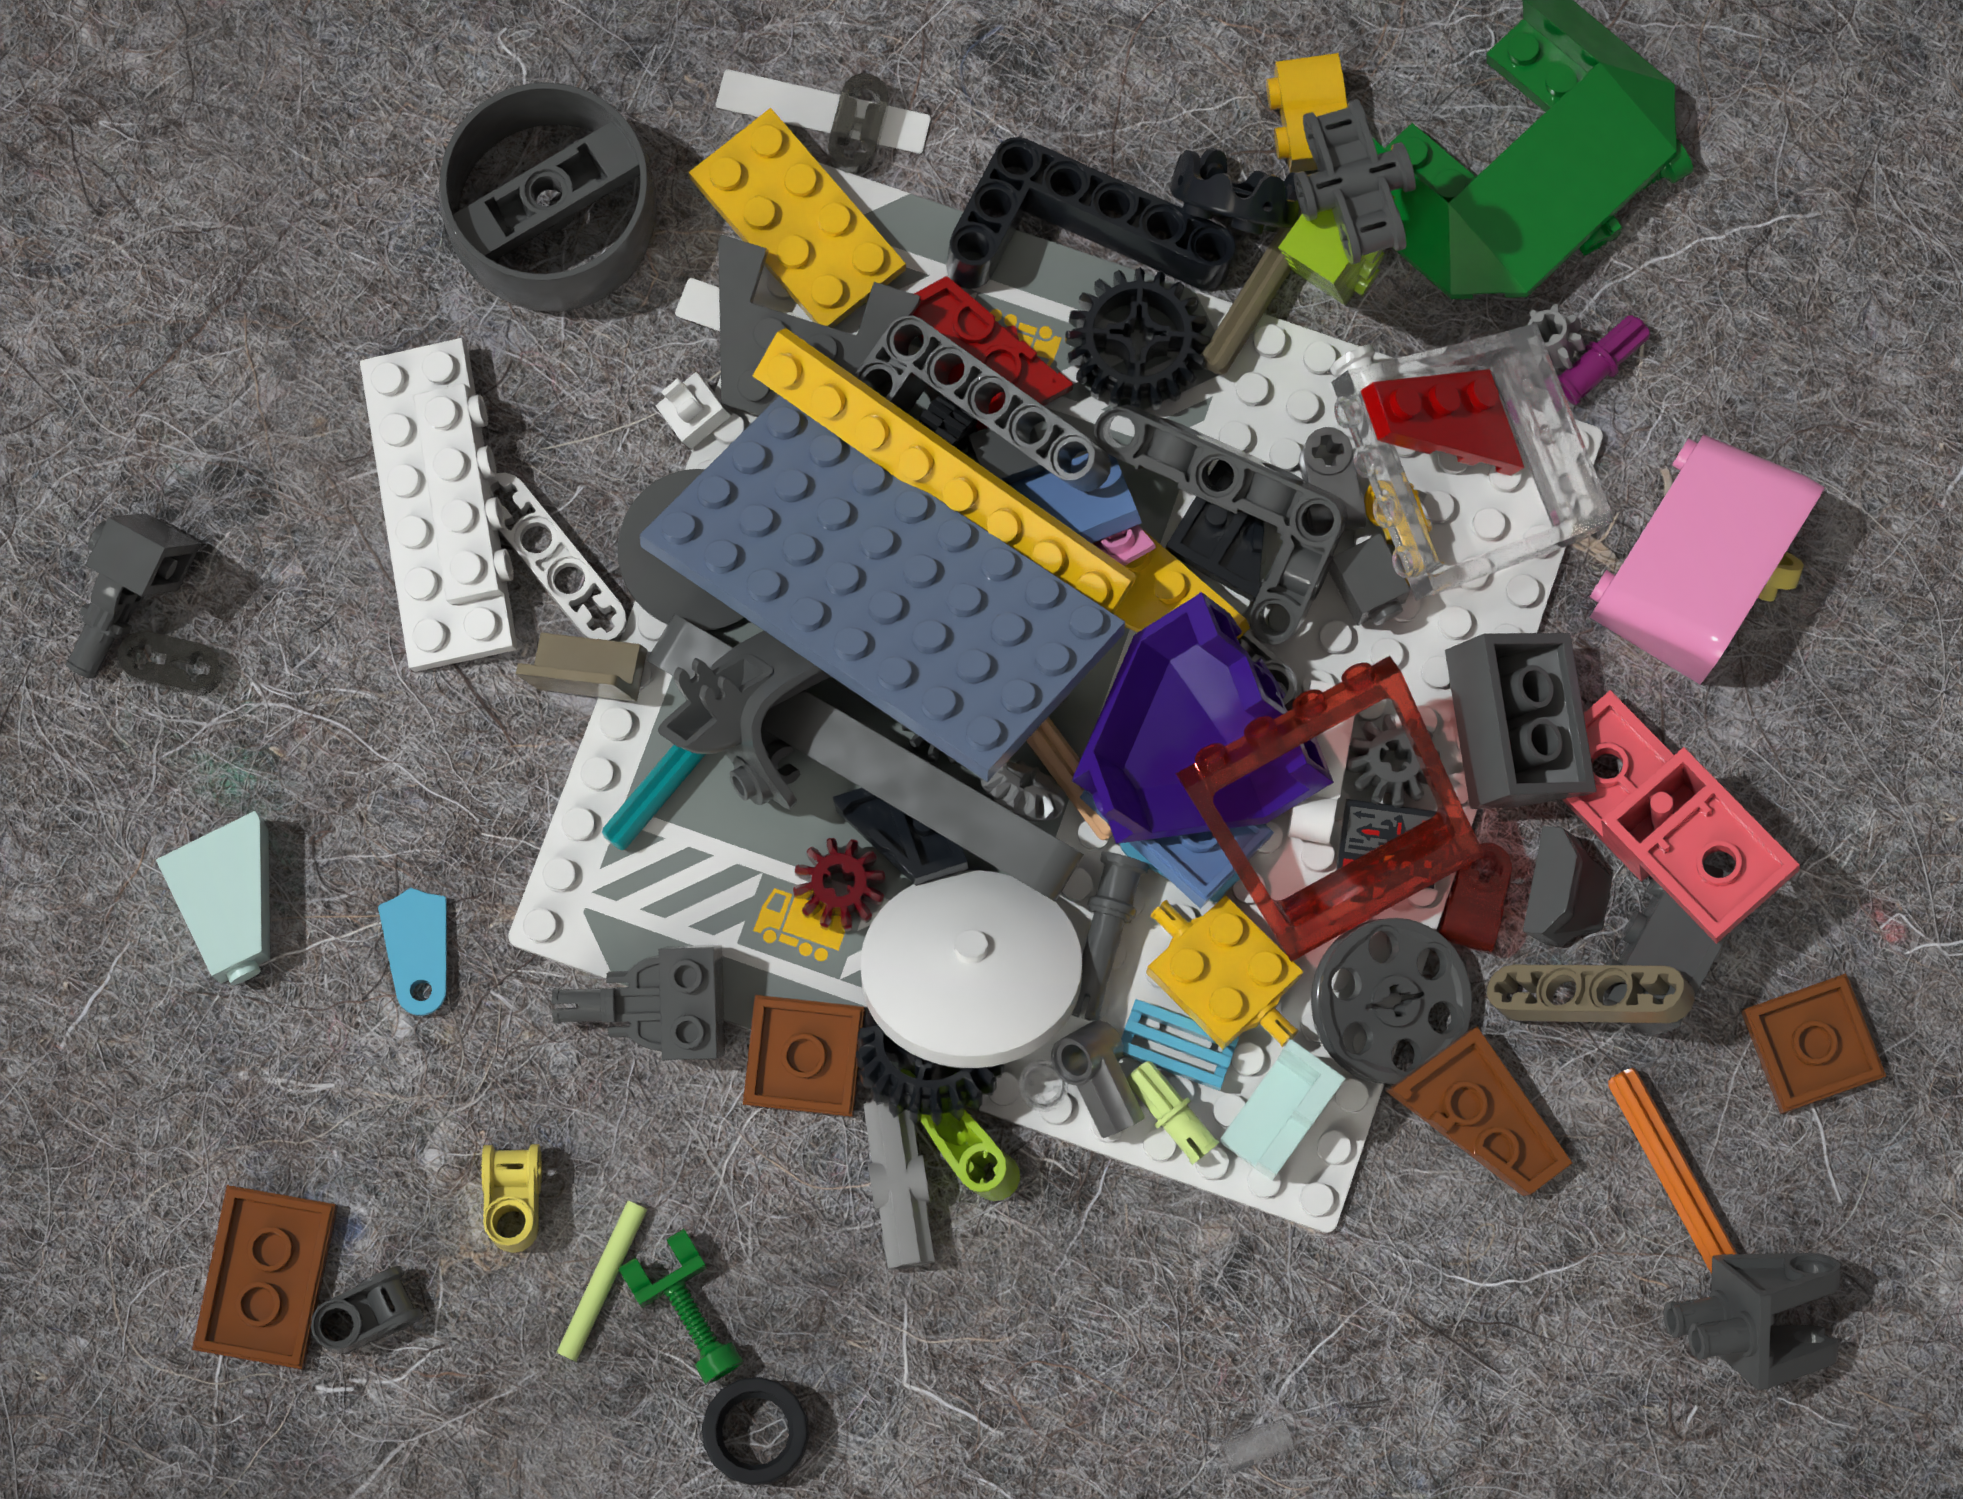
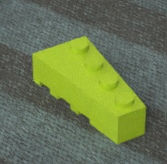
M1332 209L1319 212L1317 219L1307 221L1302 213L1278 247L1282 251V255L1286 257L1285 260L1289 263L1294 273L1344 306L1347 305L1355 292L1362 297L1366 294L1380 272L1378 266L1385 256V253L1382 252L1383 250L1363 255L1361 262L1351 265L1345 255Z

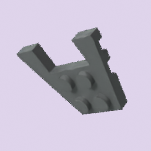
M721 234L718 241L721 403L759 416L780 396L752 375L777 331L784 328L790 330L854 376L888 326L897 318L913 315L920 304L921 297L874 282L857 335L753 304L769 250Z

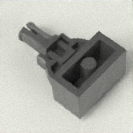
M147 513L108 517L107 521H102L90 537L88 549L92 552L85 566L99 574L92 590L91 603L82 605L79 614L83 616L82 621L85 625L65 664L66 667L86 678H96L115 638H121L123 635L130 633L132 625L128 624L129 619L144 597L178 591L201 543Z
M722 945L667 946L658 949L659 955L639 961L628 971H609L607 973L606 983H628L629 987L593 989L554 988L552 1004H578L579 1007L553 1009L554 1024H561L562 1022L628 1021L630 1025L608 1027V1036L610 1038L630 1037L642 1047L661 1051L662 1060L717 1059L725 1055Z

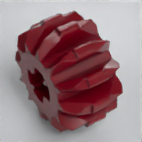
M829 838L827 839L829 855L823 857L818 849L810 847L807 850V856L815 868L807 865H796L795 875L808 883L799 884L794 887V897L796 899L812 898L802 908V914L805 918L813 917L821 909L823 910L820 927L824 930H828L831 927L834 915L841 916V926L845 932L852 930L850 914L853 912L862 921L868 923L872 919V913L863 902L881 905L884 901V894L871 887L886 881L885 872L880 870L867 871L877 860V856L873 851L865 853L858 860L856 859L859 847L857 840L851 839L848 842L844 854L838 853L836 839ZM843 873L844 880L847 882L854 881L855 885L854 887L847 885L846 895L836 896L834 888H824L825 882L832 884L831 875Z

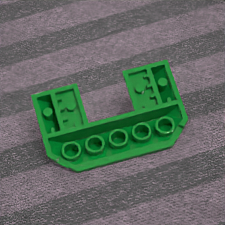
M1522 0L1523 19L1486 53L1487 64L1545 113L1477 177L1413 123L1405 128L1385 148L1372 138L1377 155L1391 151L1393 144L1402 142L1408 152L1414 171L1415 190L1406 193L1402 188L1391 191V194L1395 196L1394 203L1401 216L1406 235V248L1396 252L1450 299H1473V294L1505 293V298L1528 297L1677 155L1675 84L1573 0Z

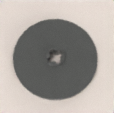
M689 469L660 478L649 485L634 500L620 528L617 550L618 563L629 593L648 614L665 624H668L673 614H676L703 631L731 625L744 617L653 556L640 545V533L705 470Z

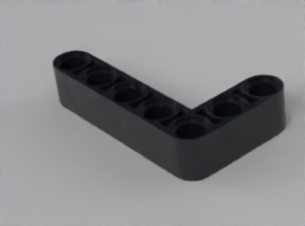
M1013 137L1001 142L996 148L951 235L946 269L950 279L962 288L975 289L985 285L995 272L1025 211L1155 270L1162 271L1164 274L1193 287L1204 290L1215 289L1227 279L1236 245L1230 231L1220 224L1184 213L1182 208L1029 139ZM1016 166L1022 168L1027 173L1015 175L1008 172L1006 168ZM1066 188L1074 192V195L1061 196L1054 192V189ZM986 209H997L1005 215L994 218L988 216L983 211ZM1113 209L1123 216L1111 218L1103 214L1102 211ZM1163 231L1170 235L1171 238L1165 240L1157 239L1150 232ZM973 251L980 254L983 258L972 261L961 256V253ZM1198 253H1213L1219 260L1207 261L1201 258Z

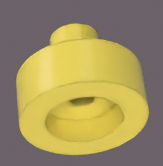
M1786 552L1758 598L1771 602L1775 600L1778 589L1791 590L1796 588L1804 568L1803 562L1796 556Z

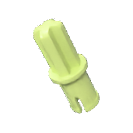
M1147 1061L1141 1064L1129 1074L1127 1081L1131 1089L1158 1120L1154 1126L1157 1129L1162 1126L1190 1159L1189 1162L1192 1165L1220 1143L1187 1105L1191 1102L1189 1097L1183 1100L1152 1062Z

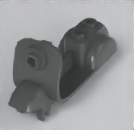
M765 631L735 646L716 660L710 668L700 659L694 658L692 670H694L695 675L692 679H690L687 671L680 667L676 668L674 680L677 688L687 701L661 723L658 728L659 734L677 747L692 753L715 754L724 751L734 765V770L730 772L731 783L743 800L751 799L755 804L761 806L773 799L790 810L797 803V799L787 785L796 781L801 774L799 769L790 763L779 769L777 768L780 759L792 753L793 749L792 746L782 740H775L764 747L761 737L762 721L769 709L825 680L830 675Z

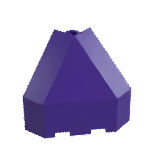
M1202 592L1133 636L1072 778V782L1093 795L1097 809L1109 822L1116 844L1266 824L1334 783L1318 740L1305 721L1296 726L1293 717L1286 710L1282 700L1286 694L1261 658L1255 662L1252 661L1247 651L1240 646L1237 636L1241 634L1242 630L1233 617Z

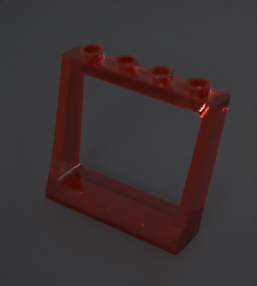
M1390 656L1373 665L1364 662L1352 665L1342 674L1341 683L1324 692L1317 689L1303 692L1294 700L1292 710L1275 719L1269 716L1254 719L1245 727L1243 737L1226 746L1220 743L1205 746L1196 754L1194 764L1176 773L1291 962L1484 856V852L1456 795L1404 676ZM1391 699L1437 803L1436 814L1425 822L1283 900L1272 899L1216 809L1213 802L1215 793L1381 700Z

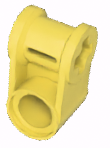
M531 1144L528 1150H495L493 1145H483L481 1172L484 1193L483 1223L485 1231L493 1243L501 1250L510 1253L524 1251L533 1244L539 1229V1194L542 1184L540 1144ZM511 1211L520 1212L525 1215V1226L520 1234L511 1238L502 1237L498 1234L497 1224L501 1216Z

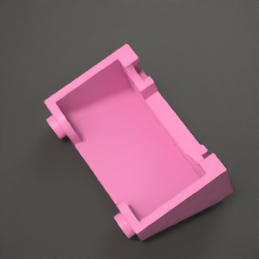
M1704 434L1698 443L1688 438L1672 464L1673 467L1680 470L1677 478L1617 574L1614 575L1606 570L1589 597L1598 602L1590 615L1591 619L1701 685L1723 655L1825 487L1805 475Z

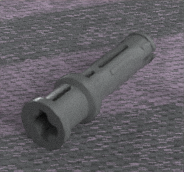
M1102 852L1100 861L1104 864L1103 873L1096 896L1089 897L1087 904L1089 912L1094 915L1082 955L1080 994L1071 1016L1079 1018L1084 998L1088 996L1090 999L1084 1020L1088 1021L1100 1020L1099 1015L1124 923H1131V920L1136 916L1137 910L1133 907V901L1141 875L1147 874L1149 865L1143 861L1111 852Z

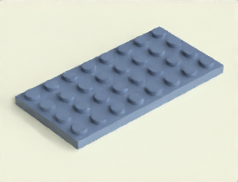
M781 396L774 400L640 533V545L643 549L986 782H989L1116 644L1125 631V621L994 535L988 533V531L959 512L950 509L945 503L930 493L897 479Z

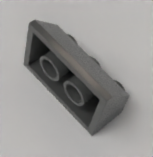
M1570 633L1481 634L1445 650L1470 809L1515 808L1584 796L1596 792Z
M1703 863L1704 870L1712 877L1723 878L1731 874V872ZM1652 878L1647 892L1653 896L1644 913L1636 911L1631 917L1621 936V939L1627 942L1618 961L1611 958L1606 965L1673 967L1692 985L1696 996L1729 933L1716 944ZM1618 982L1609 986L1604 993L1603 1004L1611 1006L1619 1003L1625 997L1627 984ZM1669 986L1666 994L1653 996L1663 1004L1665 996L1674 994L1675 989ZM1643 988V994H1649V993ZM1683 1018L1672 1023L1628 1024L1652 1037L1679 1028Z

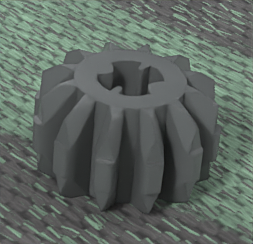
M1386 714L1382 722L1383 732L1376 724L1368 721L1362 728L1366 739L1354 737L1351 740L1349 748L1359 756L1348 760L1346 764L1347 771L1364 773L1356 780L1354 788L1357 792L1365 790L1370 785L1376 788L1371 797V802L1378 805L1382 801L1385 792L1390 793L1391 803L1395 808L1402 807L1405 797L1404 791L1412 799L1419 801L1425 794L1420 783L1433 785L1438 777V774L1428 766L1438 763L1440 752L1433 749L1422 750L1431 741L1433 735L1429 730L1423 731L1416 737L1412 735L1411 732L1415 727L1416 720L1411 717L1405 720L1402 729H1396L1394 716ZM1387 751H1394L1396 759L1405 760L1399 772L1392 771L1390 763H1381Z

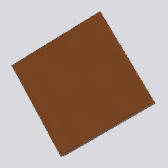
M1846 973L1741 1011L1780 1115L1886 1077Z
M755 995L743 1105L854 1116L859 1067L856 1064V1051L859 1048L857 1036L860 1028H863L865 1007Z

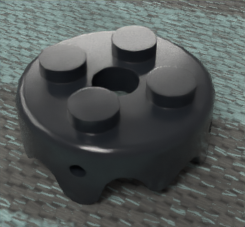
M1216 148L1206 150L1201 158L1197 152L1185 150L1178 158L1170 184V192L1172 196L1184 202L1182 212L1205 219H1213L1214 215L1225 218L1231 217L1233 218L1232 227L1254 234H1262L1263 230L1277 232L1278 227L1292 228L1302 211L1294 186L1295 172L1289 173L1283 181L1275 175H1267L1263 171H1254L1247 180L1241 183H1233L1231 177L1227 174L1226 155Z

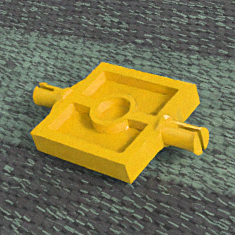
M1226 895L1207 913L1192 919L1190 922L1168 900L1163 901L1160 907H1156L1151 914V918H1154L1173 938L1168 948L1147 966L1146 974L1223 1050L1242 1032L1255 1028L1260 1024L1280 1043L1281 1047H1284L1290 1039L1292 1040L1299 1030L1276 1008L1281 997L1301 979L1303 971Z

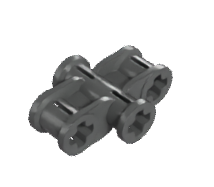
M1358 99L1349 101L1345 109L1316 117L1313 112L1304 114L1303 125L1307 143L1319 171L1307 175L1304 171L1294 174L1296 195L1305 219L1307 221L1315 220L1319 212L1332 209L1345 255L1351 265L1361 262L1363 255L1390 247H1393L1396 251L1405 249L1406 235L1404 226L1391 191L1400 188L1405 193L1415 190L1414 171L1404 144L1402 142L1393 144L1391 151L1377 155L1365 111Z

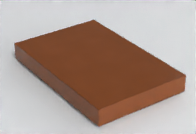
M227 1185L192 1350L304 1370L312 1335L311 1320L318 1306L338 1206L331 1203Z

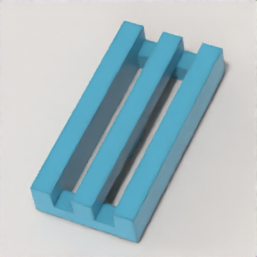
M1135 999L1121 1037L1123 1055L1142 1063L1150 1061L1161 1070L1220 1091L1239 1037L1222 1050V1053L1215 1052L1140 1024L1139 1021L1142 1016L1217 1044L1194 1020ZM1134 1035L1217 1065L1214 1074L1136 1046L1131 1044Z

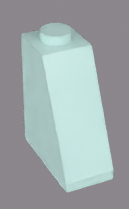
M253 811L156 859L211 976L220 984L228 980L231 985L245 982L260 973V964L270 960L269 830L261 816L256 811Z

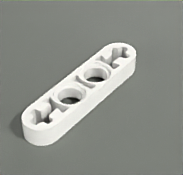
M496 473V477L489 478L491 498H494L493 492L498 488H501L506 493L514 489L517 492L514 493L512 498L521 514L524 516L529 508L535 511L520 518L513 529L509 531L506 526L515 523L508 510L502 506L505 528L498 530L501 536L584 638L619 642L627 625V615L620 601L519 478L509 473ZM532 527H544L552 534L550 546L541 553L528 552L522 546L524 533ZM566 567L578 568L585 575L583 587L573 594L562 593L555 587L556 575ZM598 589L601 594L593 596V602L603 614H608L611 611L616 613L611 618L614 628L609 632H606L601 627L592 631L590 627L594 624V620L585 605L582 604L577 612L571 607L585 602L592 595L593 591Z

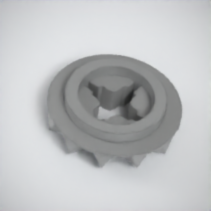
M1008 760L989 782L981 778V785L991 800L1026 820L1055 819L1061 814L1065 805L1064 798L1066 793L1060 786L1056 785V780L1053 776L1044 775L1039 771V767L1032 768L1027 766L1022 760H1018L1015 763Z

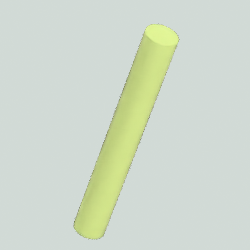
M627 1201L556 1353L577 1362L619 1272L618 1268L622 1266L647 1212L646 1208Z

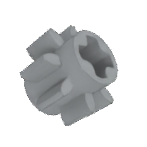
M1553 304L1550 310L1536 312L1533 309L1530 310L1531 319L1528 322L1527 328H1518L1516 331L1520 343L1525 345L1520 351L1525 364H1531L1538 360L1545 375H1548L1551 369L1563 366L1571 369V359L1574 356V352L1585 350L1586 347L1582 336L1577 334L1581 329L1578 316L1573 314L1565 319L1560 313L1558 304Z

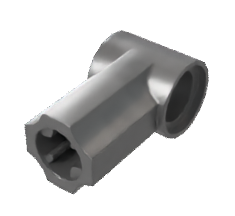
M1098 1020L1088 1023L1056 1042L1051 1051V1061L1055 1072L1063 1081L1077 1086L1101 1138L1103 1137L1104 1139L1145 1119V1116L1119 1064L1123 1056L1121 1037L1109 1023Z

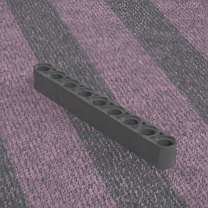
M673 614L647 661L674 676L676 668L680 667L687 671L690 679H692L695 675L694 670H692L694 658L700 659L710 668L716 660L733 648L678 615ZM805 690L769 709L762 721L761 728L1054 902L1057 901L1084 855Z

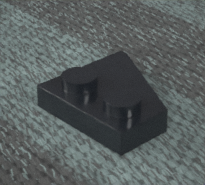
M1218 459L1209 474V479L1216 487L1227 489L1233 483V469L1229 463ZM1196 496L1165 549L1182 562L1253 603L1255 602L1261 582L1264 520L1243 512L1235 514Z
M859 788L833 797L836 812L915 886L968 869L967 859L960 845L865 789Z

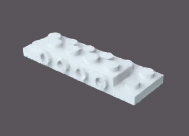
M463 338L360 360L409 669L417 672L518 650L507 581L513 580V566L507 549H501L498 531L505 528L504 512L498 497L491 498V488L488 481L489 478L496 477V464L491 448L484 446L481 427L488 425V415L482 396L480 394L476 395L467 342Z

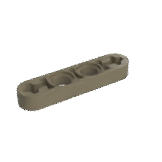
M1514 964L1504 966L1496 971L1490 978L1487 986V997L1490 1003L1507 1019L1515 1021L1672 1023L1684 1018L1692 1009L1695 1001V992L1692 985L1675 968L1668 966ZM1565 982H1575L1576 992L1573 998L1565 1004L1555 1005L1553 1003L1555 990ZM1618 982L1627 984L1625 997L1619 1003L1611 1006L1603 1004V996L1609 986ZM1518 984L1528 991L1514 993L1511 1001L1506 998L1508 993L1516 992ZM1669 986H1672L1675 989V993L1666 995L1663 1004L1653 996L1666 994ZM1643 988H1644L1649 994H1643ZM1531 993H1536L1537 999Z

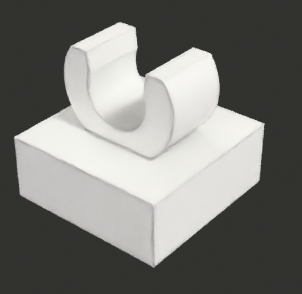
M697 372L684 382L678 378L661 392L665 398L656 405L682 443L690 450L732 416L705 379Z

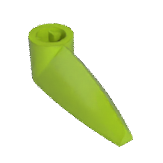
M906 1069L900 1070L902 1073L915 1078L911 1071ZM965 1109L960 1122L950 1112L942 1114V1121L938 1127L931 1119V1115L922 1114L920 1120L943 1157L965 1186L984 1199L991 1201L1004 1200L1014 1193L1020 1181V1169L1016 1161L998 1148ZM991 1162L995 1165L993 1170L996 1176L988 1182L983 1179L985 1177L983 1168Z

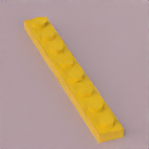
M784 328L777 331L752 375L754 378L897 479L930 493L945 503L950 509L959 512L988 531V533L994 535L1109 612L1115 614L1138 576L790 330Z

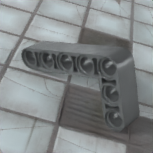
M913 315L897 318L888 326L854 375L876 392H878L880 385L884 381L892 379V389L885 398L907 414L927 386L930 385L1052 474L1080 491H1092L1099 488L1106 482L1110 474L1111 461L1107 452L1101 446L925 321ZM923 335L924 343L921 349L916 354L909 356L908 348L911 341L915 337ZM964 363L962 378L958 382L949 385L948 378L951 370L956 365ZM1005 392L1003 407L998 412L990 414L989 404L991 399L996 394ZM1046 421L1047 430L1044 437L1040 441L1031 444L1029 439L1032 428L1036 424ZM1082 451H1088L1086 466L1081 471L1072 473L1071 462L1073 458Z

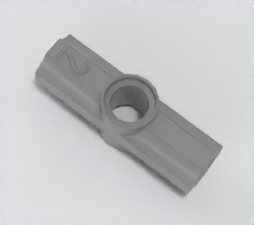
M875 1101L863 1104L872 1163H868L875 1212L880 1213L881 1235L888 1270L915 1268L935 1263L926 1204H930L925 1166L923 1155H918L916 1126L910 1120V1111L905 1110L893 1118L892 1113L889 1112V1102L876 1105Z

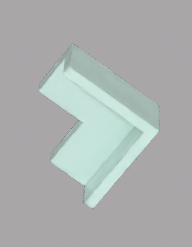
M1290 1039L1277 1061L1221 1137L1222 1145L1273 1181L1341 1086L1345 1077Z

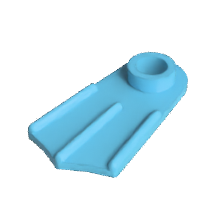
M409 888L394 899L380 904L378 910L397 1000L408 1013L425 1016L434 1013L441 1007L447 993V899L445 896L428 894ZM420 983H427L432 987L430 997L424 1001H417L412 995L413 989Z

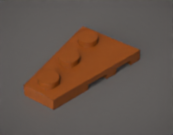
M1478 1027L1464 1033L1386 1090L1387 1093L1522 1196L1531 1195L1572 1164L1570 1158Z

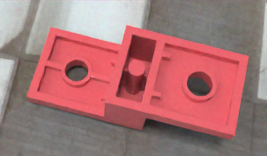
M1611 690L1583 713L1591 762L1593 763L1597 757L1603 754H1612L1622 761L1623 767L1621 772L1614 778L1604 779L1594 774L1595 793L1562 800L1641 882L1650 875L1716 944L1800 871V864L1685 747L1674 755ZM1713 852H1725L1733 857L1736 867L1726 877H1712L1703 868L1705 858Z

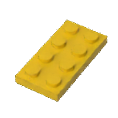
M769 108L689 171L690 180L744 242L769 250L764 266L812 322L834 328L868 301L874 282L887 286L906 271V263L772 108Z

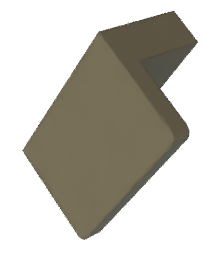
M541 633L534 665L518 663L516 675L538 690L637 702L648 650L641 644Z

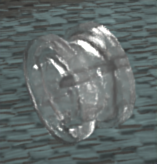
M1040 1059L1031 1062L1023 1069L1019 1077L1021 1099L1029 1108L1035 1111L1047 1112L1056 1109L1063 1103L1067 1095L1068 1083L1057 1075L1051 1060ZM1040 1071L1045 1078L1054 1075L1058 1079L1059 1086H1053V1092L1057 1094L1052 1099L1046 1100L1042 1094L1032 1096L1029 1093L1027 1085H1034V1080L1030 1078L1034 1073Z

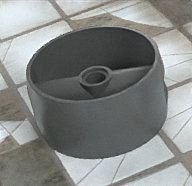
M545 82L530 83L504 90L478 105L467 115L454 132L443 157L439 179V203L442 219L453 249L466 270L482 286L510 304L540 312L570 311L594 304L622 286L636 271L647 252L657 214L656 189L649 158L640 138L626 119L609 103L593 93L571 85ZM544 125H567L592 132L459 211L461 195L471 171L484 154L503 139L522 130ZM640 176L638 203L628 226L618 240L594 260L571 270L549 274L520 272L494 262L545 231L555 232L564 229L573 221L577 212ZM547 190H555L562 194L560 200L551 206H541L535 202L538 195Z

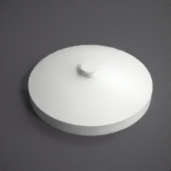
M964 870L915 886L913 884L898 893L880 910L871 923L862 946L860 964L862 991L867 1007L877 1025L891 1040L906 1051L919 1058L945 1066L959 1068L992 1067L1020 1059L1034 1052L1051 1040L1065 1025L1077 1004L1082 983L1081 946L1070 919L1053 900L1010 875L983 870Z

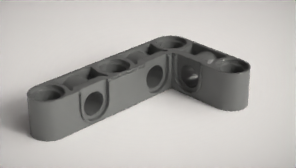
M1122 405L1103 412L1095 423L1094 436L1097 444L1107 454L1136 466L1135 469L1137 470L1141 468L1148 469L1178 482L1177 488L1235 514L1239 512L1247 513L1278 527L1276 532L1281 534L1279 539L1282 540V543L1268 574L1261 580L1263 583L1252 606L1249 623L1255 637L1264 643L1272 645L1283 643L1295 635L1302 627L1312 602L1316 599L1333 562L1334 552L1345 530L1348 514L1343 501L1336 495L1305 482L1291 472L1183 424L1161 418L1136 406ZM1118 415L1127 417L1134 425V438L1128 445L1119 444L1111 436V422ZM1216 459L1226 461L1233 469V483L1227 489L1216 487L1209 479V466ZM1312 504H1323L1333 513L1334 523L1329 532H1316L1310 527L1307 513ZM1268 604H1280L1286 608L1290 616V624L1286 631L1279 632L1268 627L1264 620V611Z

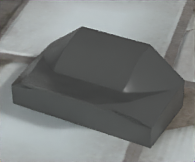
M1543 826L1523 927L1524 933L1545 945L1560 947L1573 937L1602 930L1612 876L1588 854L1582 842L1564 828Z

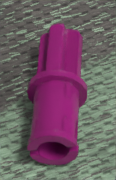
M1628 315L1597 343L1590 341L1585 347L1587 352L1572 364V368L1566 369L1561 375L1554 378V385L1567 401L1577 405L1607 376L1615 377L1618 374V366L1649 339L1651 335L1649 329L1639 317Z

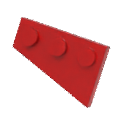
M948 276L914 293L921 297V301L913 316L925 321L1043 406L1073 390L1074 384L1060 372L1056 373L1037 356L1035 350L1023 340L1020 342L995 320L994 315ZM919 335L918 337L923 344L924 336ZM964 363L956 365L951 370L948 378L949 385L958 382L962 378ZM1005 392L996 394L991 399L989 404L990 414L998 412L1003 407ZM978 420L975 432L988 427Z
M1490 369L1377 381L1360 390L1378 441L1426 454H1431L1436 450L1456 455L1458 462L1471 466L1479 462L1496 466V472L1509 476L1525 468Z

